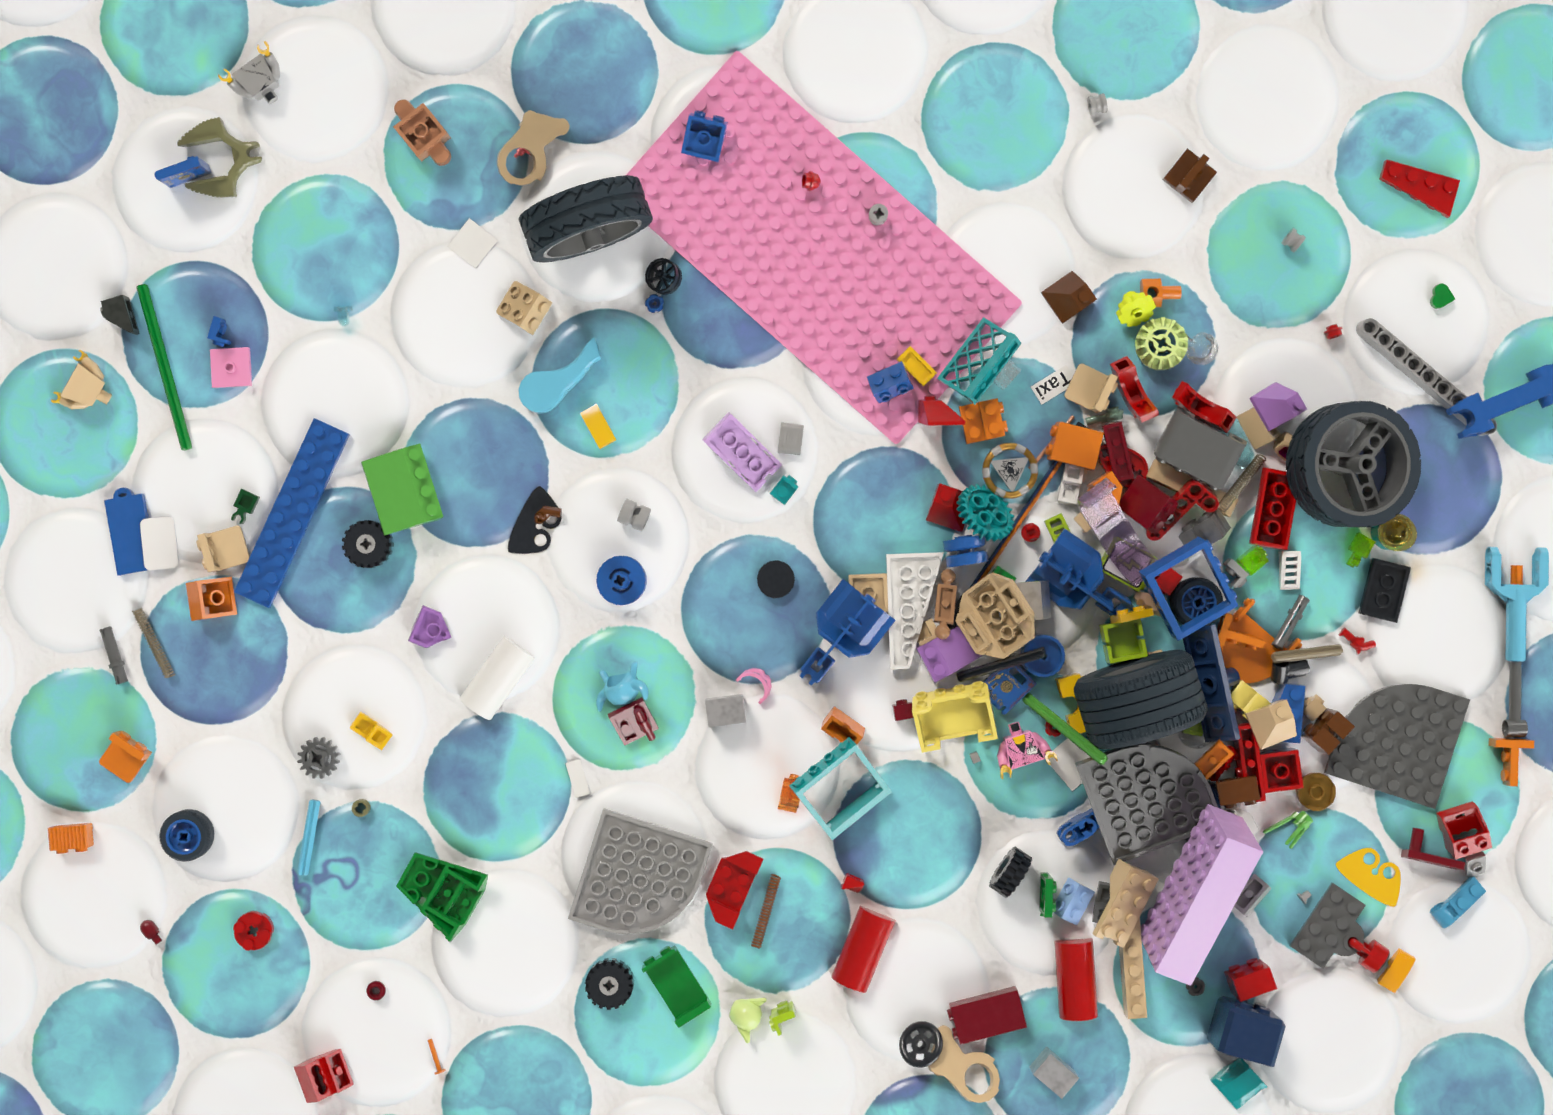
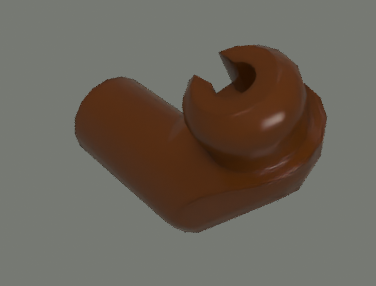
M543 506L535 513L534 521L537 524H543L550 516L560 518L562 508Z

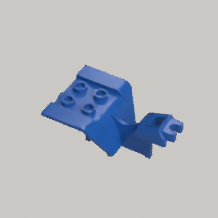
M1065 528L1049 551L1042 553L1038 560L1040 563L1025 581H1049L1050 600L1060 607L1081 610L1090 597L1096 600L1095 605L1110 616L1117 615L1116 611L1125 608L1133 611L1134 606L1131 600L1115 589L1107 587L1102 594L1096 591L1104 580L1101 554ZM1114 598L1120 601L1116 607H1113L1112 600Z
M842 579L816 612L818 634L832 644L827 652L817 647L801 667L800 677L803 678L806 674H810L812 679L809 681V684L812 686L815 682L819 683L835 663V659L829 655L834 647L848 658L869 655L896 620L874 604L876 600L869 594L864 596ZM815 660L818 662V666H823L819 672L811 667Z

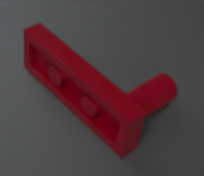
M1412 828L1409 849L1402 850V858L1455 870H1464L1465 862L1421 852L1424 830Z

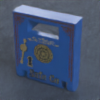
M191 156L185 161L157 170L154 176L158 181L173 188L209 175L212 172L209 164L198 156Z
M1019 665L1014 667L1026 678L1021 684L1008 672L1013 667L991 673L983 681V683L988 685L991 703L998 710L1005 706L1001 711L1003 715L1009 712L1037 684Z

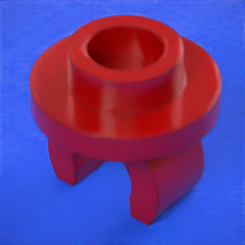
M1034 523L1025 524L1021 529V536L1027 542H1034L1040 537V529Z

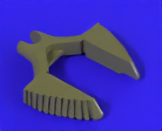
M220 117L207 119L199 123L195 128L193 127L192 130H189L188 133L186 132L185 136H182V139L177 142L179 147H191L223 141L231 147L234 165L229 170L228 176L224 175L185 183L187 189L212 197H237L236 185L241 174L248 167L259 164L262 161V157H250L249 155L252 149L260 147L259 143L256 141L242 142L234 138L227 132L224 122Z

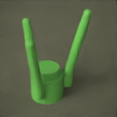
M1303 810L1300 813L1295 811L1291 816L1265 829L1263 833L1266 834L1294 819L1292 823L1297 829L1285 842L1288 845L1292 841L1289 846L1292 849L1310 827L1309 825L1313 822V819Z

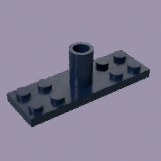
M1216 624L1205 625L1183 638L1185 651L1193 658L1207 703L1208 711L1205 718L1201 721L1205 743L1217 742L1219 739L1221 741L1238 740L1241 738L1230 687L1236 686L1239 683L1240 675L1235 668L1229 667L1225 669Z

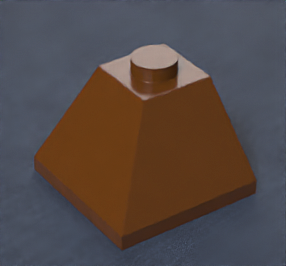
M1073 271L1041 292L1062 324L1097 300L1089 286Z

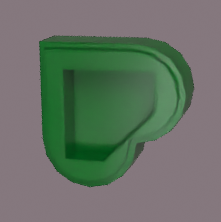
M1440 283L1434 286L1432 290L1433 296L1430 299V304L1433 308L1439 309L1456 299L1449 287L1444 283Z

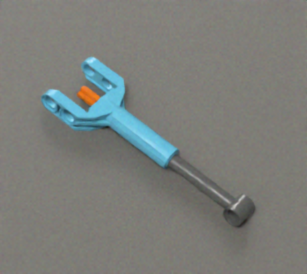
M1487 547L1485 551V585L1506 603L1505 660L1510 661L1509 720L1505 719L1503 721L1502 733L1505 737H1526L1528 725L1526 720H1521L1522 661L1526 660L1527 603L1549 585V552L1545 547H1537L1532 555V585H1523V565H1511L1510 584H1501L1502 555L1498 547Z

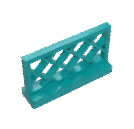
M983 317L937 379L975 405L1022 343L1015 334L1005 331ZM988 325L991 333L981 335L983 327ZM995 336H1006L1002 343H995ZM992 338V345L983 347L982 340ZM979 341V348L970 350L969 346L971 343ZM993 350L991 358L984 359L983 352ZM980 353V361L971 363L970 355ZM967 356L968 364L958 366V360L961 357ZM981 365L982 370L978 374L972 375V367ZM968 368L969 376L959 378V370ZM955 371L956 379L949 381L945 379L950 372ZM969 380V387L966 391H963L960 388V382Z

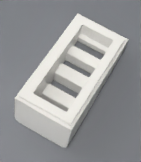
M1279 551L1280 590L1300 589L1301 551ZM1286 557H1294V561H1286ZM1286 565H1294V569H1286ZM1294 572V576H1285V573ZM1285 580H1294V584H1285Z

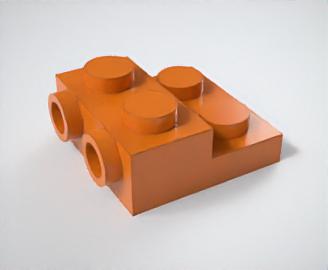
M998 398L981 401L975 405L959 406L960 417L966 421V425H962L966 444L1004 437L1005 432H1008L1006 420L1002 421L1001 413H1004L1003 404L998 402Z

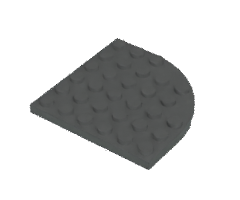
M1418 684L1391 685L1372 692L1360 700L1350 713L1345 716L1355 727L1344 739H1341L1336 734L1335 738L1341 743L1329 755L1324 773L1435 809L1470 699Z
M1137 744L1115 748L1103 752L1108 758L1107 762L1103 765L1098 764L1091 757L1075 763L1113 865H1116L1118 859L1127 861L1191 837V830L1199 822L1201 811L1208 804L1218 808L1210 785L1200 769L1181 753L1164 746Z

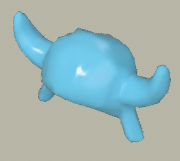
M634 661L631 663L630 671L625 674L609 677L604 670L599 672L605 683L604 688L597 695L596 706L599 712L602 711L606 699L613 705L625 706L634 701L640 691L643 699L647 700V685L643 681L638 680L636 676L638 662Z

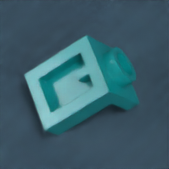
M783 475L770 492V495L785 505L799 486L796 485L798 481L790 475L787 477Z

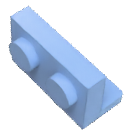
M1068 878L1056 899V912L1053 913L1077 925L1095 891Z

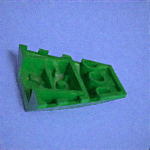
M415 852L396 887L412 904H415L420 909V912L433 923V926L438 931H441L446 936L445 938L449 942H452L467 924L484 894L488 874Z

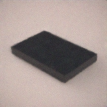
M1372 558L1358 614L1397 623L1411 567Z

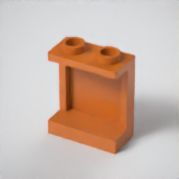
M1060 421L1056 422L1051 427L1050 436H1052V439L1045 451L1047 460L1082 467L1090 471L1095 470L1104 432Z

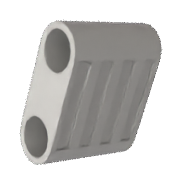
M781 422L777 453L801 454L804 425Z

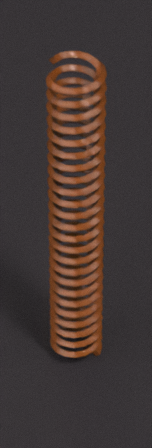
M771 874V876L777 878L770 877L774 880H769L768 891H766L767 894L764 897L766 900H763L765 903H762L764 906H761L764 909H761L763 912H760L762 915H759L762 918H758L761 921H757L761 924H757L760 927H756V932L752 939L754 941H752L753 944L751 946L758 949L762 947L761 944H763L765 930L768 926L769 915H771L770 912H772L771 909H773L772 906H774L773 903L781 877L775 874Z

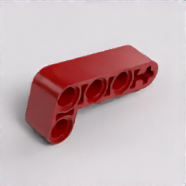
M1193 478L1188 480L1172 497L1176 501L1184 499L1187 503L1184 506L1177 505L1176 510L1172 514L1173 517L1165 522L1164 527L1157 535L1145 529L1146 535L1152 541L1160 540L1195 504L1206 512H1214L1219 506L1217 495L1202 481H1196ZM1197 485L1200 487V490L1194 493L1190 491V488ZM1207 498L1215 500L1211 505H1206L1204 501Z

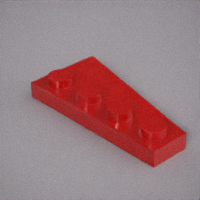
M1391 160L1384 161L1379 178L1400 192L1407 193L1414 200H1419L1426 204L1428 208L1440 212L1446 218H1449L1460 183L1458 179Z

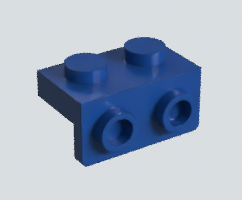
M902 361L867 376L873 396L878 403L887 402L891 398L906 394L914 389Z

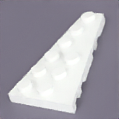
M944 552L886 554L888 614L896 620L889 628L890 669H910Z

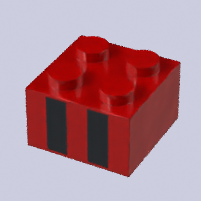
M1285 748L1260 752L1265 793L1304 788L1298 749Z
M1253 958L1246 961L1244 965H1233L1228 968L1229 970L1224 971L1231 993L1240 1002L1277 989L1270 967L1261 959Z

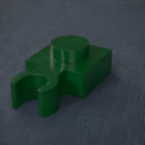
M241 489L233 504L238 509L231 516V520L235 521L239 515L241 517L239 524H244L246 513L253 514L260 497L245 489Z

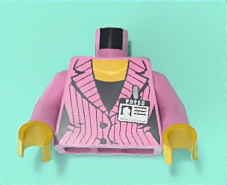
M1019 722L1008 725L1011 735L1003 738L997 754L1001 769V779L1004 778V772L1009 773L1011 778L1012 769L1046 759L1047 764L1051 765L1049 759L1053 757L1058 762L1057 755L1052 752L1046 740L1038 733L1031 732L1030 730L1022 731Z

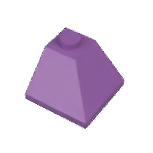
M1277 382L1249 398L1268 431L1307 410L1298 392Z

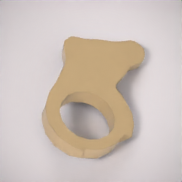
M531 110L525 112L519 124V130L507 141L497 156L498 172L503 179L510 184L516 185L530 184L536 179L541 181L546 170L544 146L556 137L565 135L568 132L570 125L566 119L553 118ZM516 148H524L529 151L534 161L531 173L521 179L512 176L506 167V158L509 152Z
M945 1025L940 1026L938 1029L943 1038V1049L939 1058L928 1066L929 1070L936 1076H944L958 1093L969 1102L982 1103L991 1100L998 1093L1000 1082L998 1070L993 1064L995 1059L983 1052L964 1054L953 1039L951 1029ZM933 1045L931 1053L934 1051L935 1045ZM972 1064L982 1065L990 1076V1086L986 1092L980 1095L971 1092L965 1083V1072Z

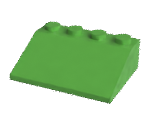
M421 444L401 448L361 462L384 536L443 518Z

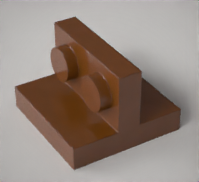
M1187 148L1162 180L1193 203L1216 175L1217 171L1207 164V161L1210 159L1203 154L1199 158Z

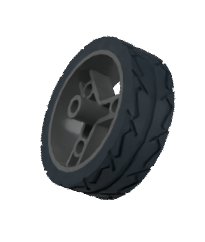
M623 175L591 181L556 193L526 209L519 216L518 220L524 237L527 239L526 242L532 260L539 263H547L581 256L627 239L649 226L653 216L648 202L645 200L640 179L636 176Z
M1373 401L1336 403L1324 406L1311 413L1297 427L1286 454V476L1289 489L1295 500H1297L1298 505L1315 520H1320L1321 523L1333 527H1373L1384 524L1396 517L1411 501L1421 475V454L1418 441L1412 429H1409V424L1391 408L1388 407L1387 409L1385 405ZM1353 419L1366 425L1346 453L1321 449L1326 437L1341 422ZM1383 447L1386 455V475L1380 491L1377 492L1371 473L1377 465L1375 456ZM1319 470L1343 475L1355 511L1342 507L1330 497L1322 484Z

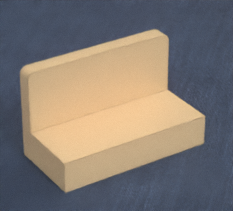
M1254 407L1237 416L1238 422L1254 449L1272 442L1281 435L1277 427L1270 431L1266 429Z

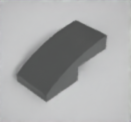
M1102 881L1098 883L1092 922L1098 923L1110 900V883Z

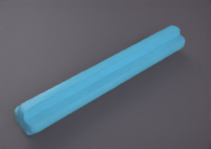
M312 799L309 801L297 870L299 875H308L320 808L319 800Z

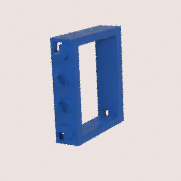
M1201 537L1195 538L1139 571L1170 635L1177 641L1238 607L1235 600L1237 595L1233 589L1229 588L1227 584L1229 579L1224 572H1221L1219 568L1221 563L1213 555L1211 543ZM1202 550L1226 600L1179 627L1154 577Z

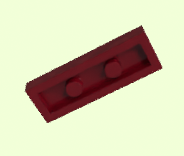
M1122 421L1102 426L1112 472L1118 481L1135 478Z

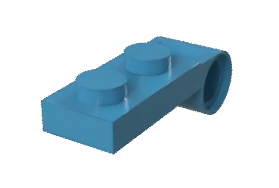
M1469 877L1448 899L1432 907L1430 914L1442 928H1447L1461 917L1486 890L1475 877Z

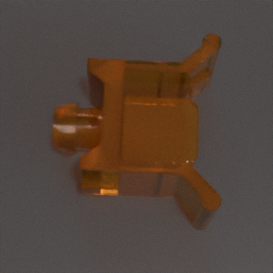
M790 774L789 778H784L778 804L779 810L797 812L800 799L789 785L799 775Z

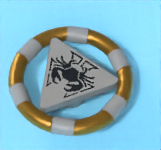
M1003 443L990 450L982 467L983 479L986 486L995 495L1008 499L1018 498L1028 493L1036 483L1038 464L1034 455L1026 447L1018 443ZM1005 450H1015L1026 456V458L992 461L995 456ZM1029 461L1030 479L1026 485L1014 491ZM990 464H992L1011 492L994 485L990 478Z

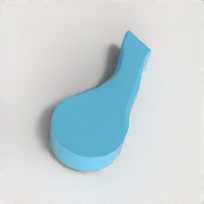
M593 337L585 345L578 357L569 365L553 371H537L526 375L519 386V398L522 404L530 411L538 414L554 410L566 394L582 380L588 370L601 360L596 339Z

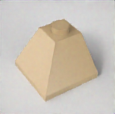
M1281 699L1245 713L1260 750L1297 736L1295 719L1287 699Z

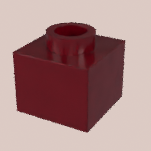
M901 699L892 705L895 721L914 718L911 701L907 702V699Z

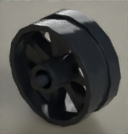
M655 259L646 269L645 281L650 289L659 294H672L681 284L682 271L677 264L669 259ZM666 263H669L672 266L666 271ZM659 280V282H658V284H657V286H656V288H655L653 282ZM663 282L666 286L665 289H661Z

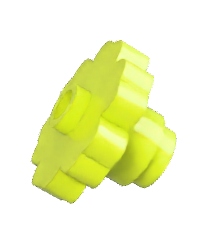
M1129 291L1123 295L1122 302L1118 304L1119 310L1116 311V315L1121 324H1127L1128 327L1138 326L1141 321L1146 322L1154 315L1153 310L1156 308V305L1151 295L1146 296L1144 292L1136 293Z

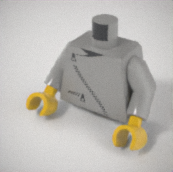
M264 41L267 49L262 50L257 45V50L261 54L231 75L227 69H223L227 72V77L222 78L219 74L218 77L222 81H227V85L236 94L248 99L255 98L257 101L265 98L268 104H272L278 100L274 90L280 86L278 83L280 66L273 53L269 52L268 42Z

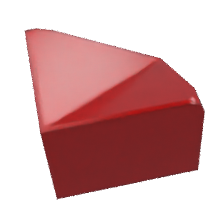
M846 873L841 889H849L859 893L864 886V880Z

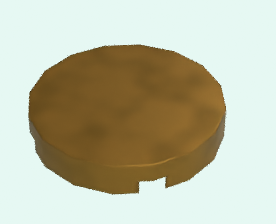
M1309 773L1302 777L1304 788L1296 789L1299 802L1305 808L1313 811H1322L1334 802L1336 787L1328 776L1321 773Z

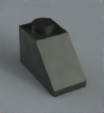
M120 295L100 301L102 305L100 311L103 318L129 333L140 334L129 297Z

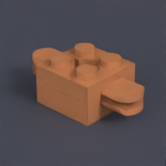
M405 99L399 100L394 106V111L401 121L393 126L421 162L430 156L437 165H447L451 160V153L444 143L451 139L450 135L424 103L415 109L409 101Z

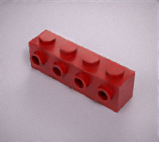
M1249 722L1238 724L1241 739L1232 740L1237 753L1234 758L1237 768L1234 770L1235 777L1241 778L1255 775L1260 800H1256V802L1266 801L1259 746Z

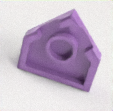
M423 605L412 627L408 641L428 648L451 638V635L441 612Z

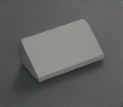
M1254 874L1247 881L1234 907L1247 917L1267 895L1271 887Z

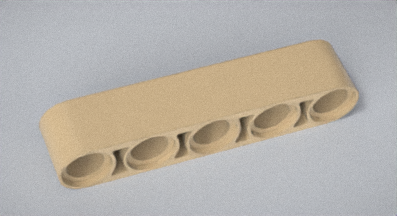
M1156 459L1153 460L1146 478L1176 493L1188 480L1192 479L1190 475L1179 472L1172 466L1161 463ZM1197 485L1190 488V491L1194 493L1200 490V487ZM1210 488L1217 495L1218 502L1226 495L1225 492L1219 489L1214 490ZM1207 498L1204 503L1211 505L1215 500ZM1235 499L1230 508L1226 510L1227 512L1221 511L1224 516L1231 517L1238 499Z

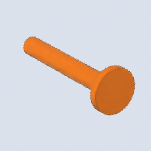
M432 1038L427 1040L437 1069L434 1074L446 1071L441 1068Z

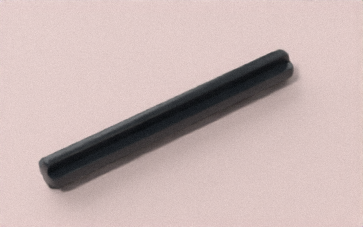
M1040 647L958 672L956 676L959 682H964L1047 656L1044 647Z

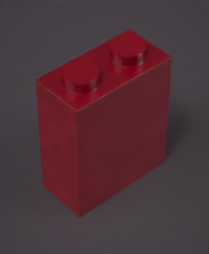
M1137 475L1120 499L1119 509L1145 529L1157 535L1164 527L1169 516L1174 513L1179 502L1144 477Z

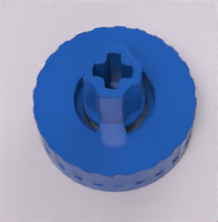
M629 556L609 558L599 568L596 576L597 589L600 595L614 605H628L637 601L643 595L647 585V575L643 566L636 559ZM619 575L621 578H624L625 580L622 583L623 586H621L620 583H618L617 579Z

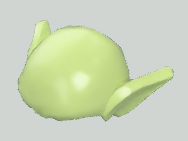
M766 998L739 999L734 1001L729 1013L730 1020L737 1026L746 1043H750V1030L755 1029L761 1020L762 1011L760 1006L767 1001Z

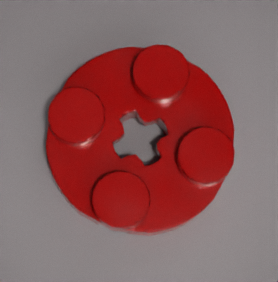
M249 911L239 917L234 924V937L237 943L245 950L261 949L272 939V933L274 932L273 922L264 913ZM250 926L258 928L257 935L250 933Z

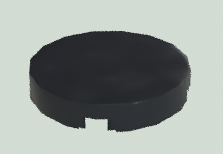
M779 560L769 561L764 564L757 575V584L761 592L771 598H781L789 594L795 582L794 572L791 567Z

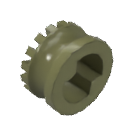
M359 799L353 803L352 812L357 817H363L370 812L371 805L367 800ZM359 803H363L366 807L363 813L358 812L356 808L359 806Z

